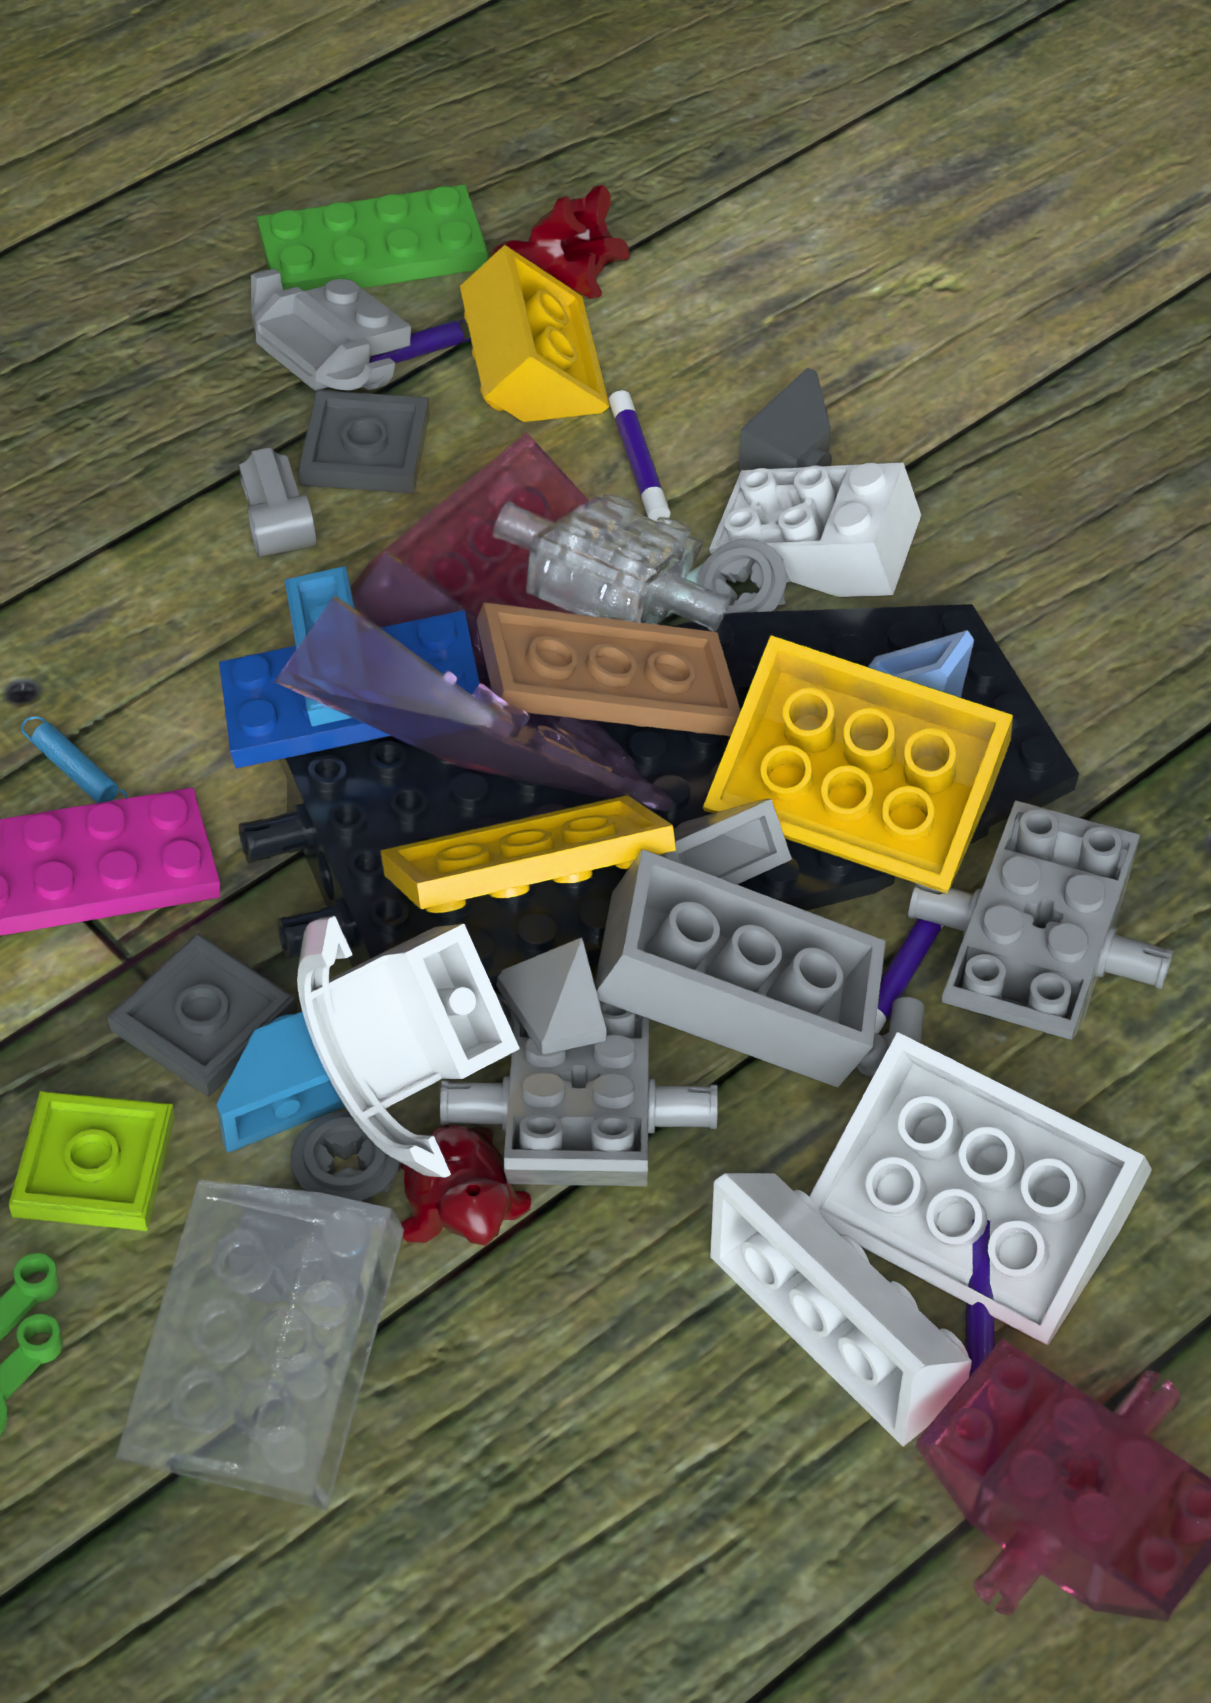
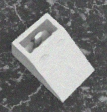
M903 462L741 470L709 550L712 554L721 546L732 541L741 539L758 540L771 546L784 560L783 563L791 582L836 597L893 595L917 529L921 512Z

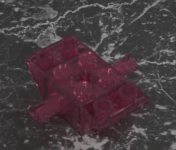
M1002 1338L917 1439L916 1448L968 1522L1003 1547V1550L986 1571L980 1574L974 1581L975 1591L988 1606L999 1593L1002 1598L995 1606V1611L1004 1615H1012L1019 1607L1018 1603L1042 1574L1093 1611L1165 1622L1170 1620L1211 1565V1478L1150 1438L1170 1411L1174 1410L1181 1402L1177 1388L1168 1379L1165 1380L1155 1394L1152 1388L1160 1379V1374L1149 1370L1143 1371L1134 1387L1117 1408L1111 1412Z

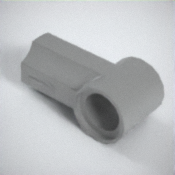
M272 448L252 451L250 457L240 464L239 468L242 487L248 501L249 524L257 556L264 557L316 546V533L309 501L306 495H299L287 455H280Z

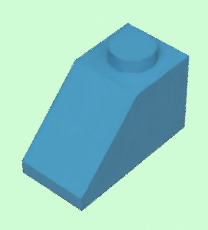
M303 1012L280 1016L270 1024L254 1030L216 1104L222 1142L227 1153L345 1107L319 1059Z

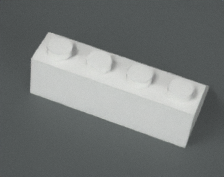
M724 1173L714 1181L710 1258L903 1447L965 1398L972 1360L968 1357L962 1342L949 1330H939L918 1310L914 1298L904 1286L895 1281H887L869 1263L866 1253L853 1238L847 1235L840 1236L821 1218L817 1206L807 1194L800 1190L793 1191L775 1173Z

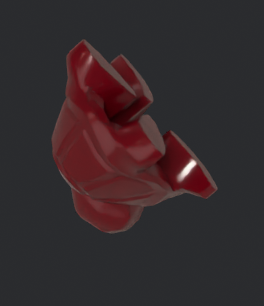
M600 185L594 186L583 198L570 200L568 196L559 197L553 210L542 216L534 225L528 241H503L489 253L487 260L506 245L572 290L578 291L589 299H594L602 296V291L596 281V277L602 272L605 264L608 262L627 261L629 259V249L623 239L612 237L607 230L605 218L611 205V198L607 187Z
M446 1125L438 1127L426 1135L435 1137L451 1175L445 1178L423 1175L401 1163V1169L405 1171V1194L413 1211V1216L402 1221L399 1226L401 1237L406 1242L426 1243L440 1234L443 1228H446L451 1233L466 1238L469 1243L486 1246L498 1236L503 1220L515 1221L530 1211V1194L525 1191H514L513 1185L507 1183L504 1159L492 1143L493 1132L489 1128L483 1126L466 1128L460 1125Z

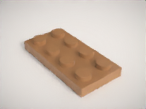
M485 602L477 618V626L496 709L569 717L580 720L630 724L640 727L647 726L695 733L732 735L741 711L717 632Z

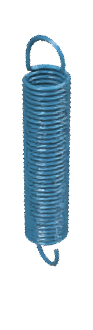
M38 716L27 718L22 722L21 731L30 742L96 803L112 801L116 797L119 790L118 784L51 723ZM31 719H40L44 723L35 729L31 738L24 731V725ZM120 789V792L124 794L125 799L128 798L127 793L124 790Z

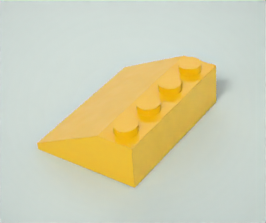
M770 636L703 809L713 814L755 801L772 799L785 839L948 894L989 800L1011 741L1013 715Z

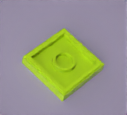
M40 1091L9 1201L12 1218L148 1231L175 1120L173 1104Z

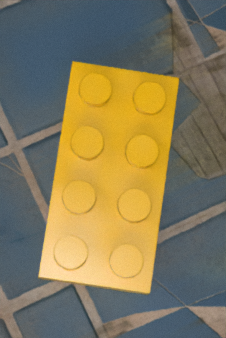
M626 795L381 850L384 875L420 909L426 908L428 912L445 913L464 907L466 905L465 899L486 894H490V896L495 898L516 897L528 892L530 889L529 884L551 879L557 883H576L589 879L593 875L592 870L612 865L622 869H629L642 849L660 855L676 851L673 825Z

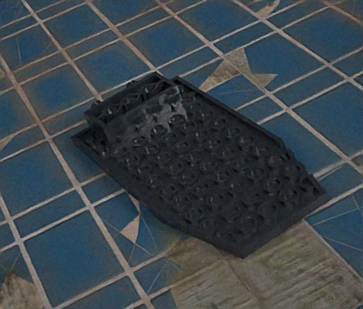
M973 604L741 612L723 614L672 626L718 633L740 711L770 636L868 667L876 656L968 630L974 639L961 698L1013 715L1011 741L970 844L987 836L989 827L1009 818L1015 800L1043 807L1075 790L1079 772ZM487 668L479 669L477 671L486 716L279 759L287 778V813L240 823V842L249 864L271 858L272 856L303 850L327 907L320 910L278 918L279 939L282 949H285L287 959L300 956L306 927L310 922L323 917H336L352 953V956L348 957L352 968L434 927L465 924L494 991L499 990L496 986L497 978L502 973V970L581 937L589 966L598 965L612 892L628 869L618 868L616 865L592 870L593 875L584 881L557 883L551 879L529 884V891L516 897L495 898L490 896V894L465 899L466 905L458 910L432 913L426 911V908L420 909L384 875L381 850L626 795L672 824L674 830L681 822L712 814L704 811L703 806L731 736L496 709ZM785 839L792 860L737 885L808 911L875 894L893 885L895 876Z

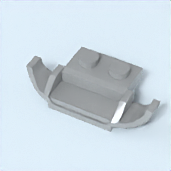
M275 268L251 274V322L256 332V343L313 390L317 391L328 387L347 391L360 387L371 390L386 386L393 377L395 362L390 358L370 363V356L410 346L411 326L389 310L387 306L380 303L351 280L336 279L329 281L326 286L303 291L299 287L283 290L280 272Z

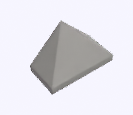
M772 799L755 801L681 822L673 830L676 851L660 854L662 857L736 885L792 860Z
M582 937L506 968L498 976L496 986L542 1055L606 1041L607 1030Z

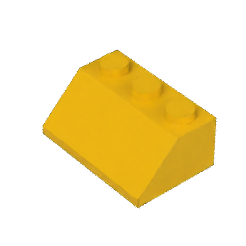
M504 245L460 285L465 309L464 318L469 327L473 346L472 355L478 369L482 397L493 409L497 411L505 410L522 422L603 413L610 405L582 295Z

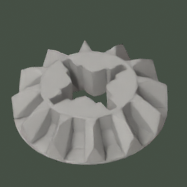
M741 539L721 546L707 558L698 574L696 598L701 611L707 618L728 613L774 611L778 605L785 604L784 591L786 584L790 582L783 563L784 560L771 546L758 540ZM749 575H751L750 580L757 586L759 592H753V594L743 593L739 600H737L738 595L728 585L726 580L733 583L735 581L745 582Z

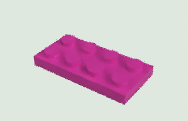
M193 787L0 819V936L220 898V880Z

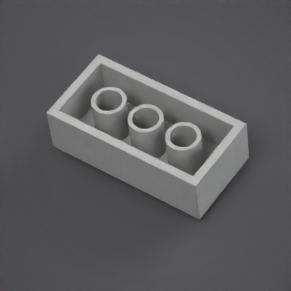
M642 849L612 892L594 985L598 1000L838 1088L873 1048L885 940Z

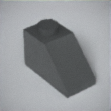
M806 368L741 429L740 472L741 470H754L758 468L779 469L831 465L832 456L829 453L831 427L816 371Z

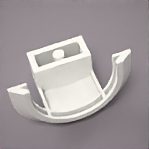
M335 916L323 917L310 922L303 936L297 976L298 992L310 1037L333 1087L360 1128L383 1152L423 1175L444 1178L451 1175L435 1137L416 1135L409 1132L385 1108L441 1079H463L520 1049L465 924L434 927L329 979V968L334 964L335 959L347 958L352 956V953Z

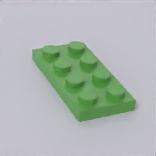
M465 184L451 187L441 186L425 191L399 195L389 194L379 198L347 203L337 202L327 206L294 211L285 210L275 214L257 216L258 233L268 270L275 268L280 272L283 290L299 287L303 291L326 286L329 281L336 279L351 280L361 288L475 271L488 259V251Z

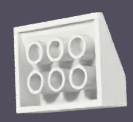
M897 1032L816 1183L810 1198L817 1206L821 1218L840 1236L847 1235L853 1238L862 1248L968 1304L983 1303L989 1314L994 1318L1048 1346L1121 1231L1152 1169L1144 1155ZM987 1220L990 1221L988 1254L990 1258V1285L994 1301L968 1287L969 1280L973 1274L972 1243L976 1242L984 1233Z

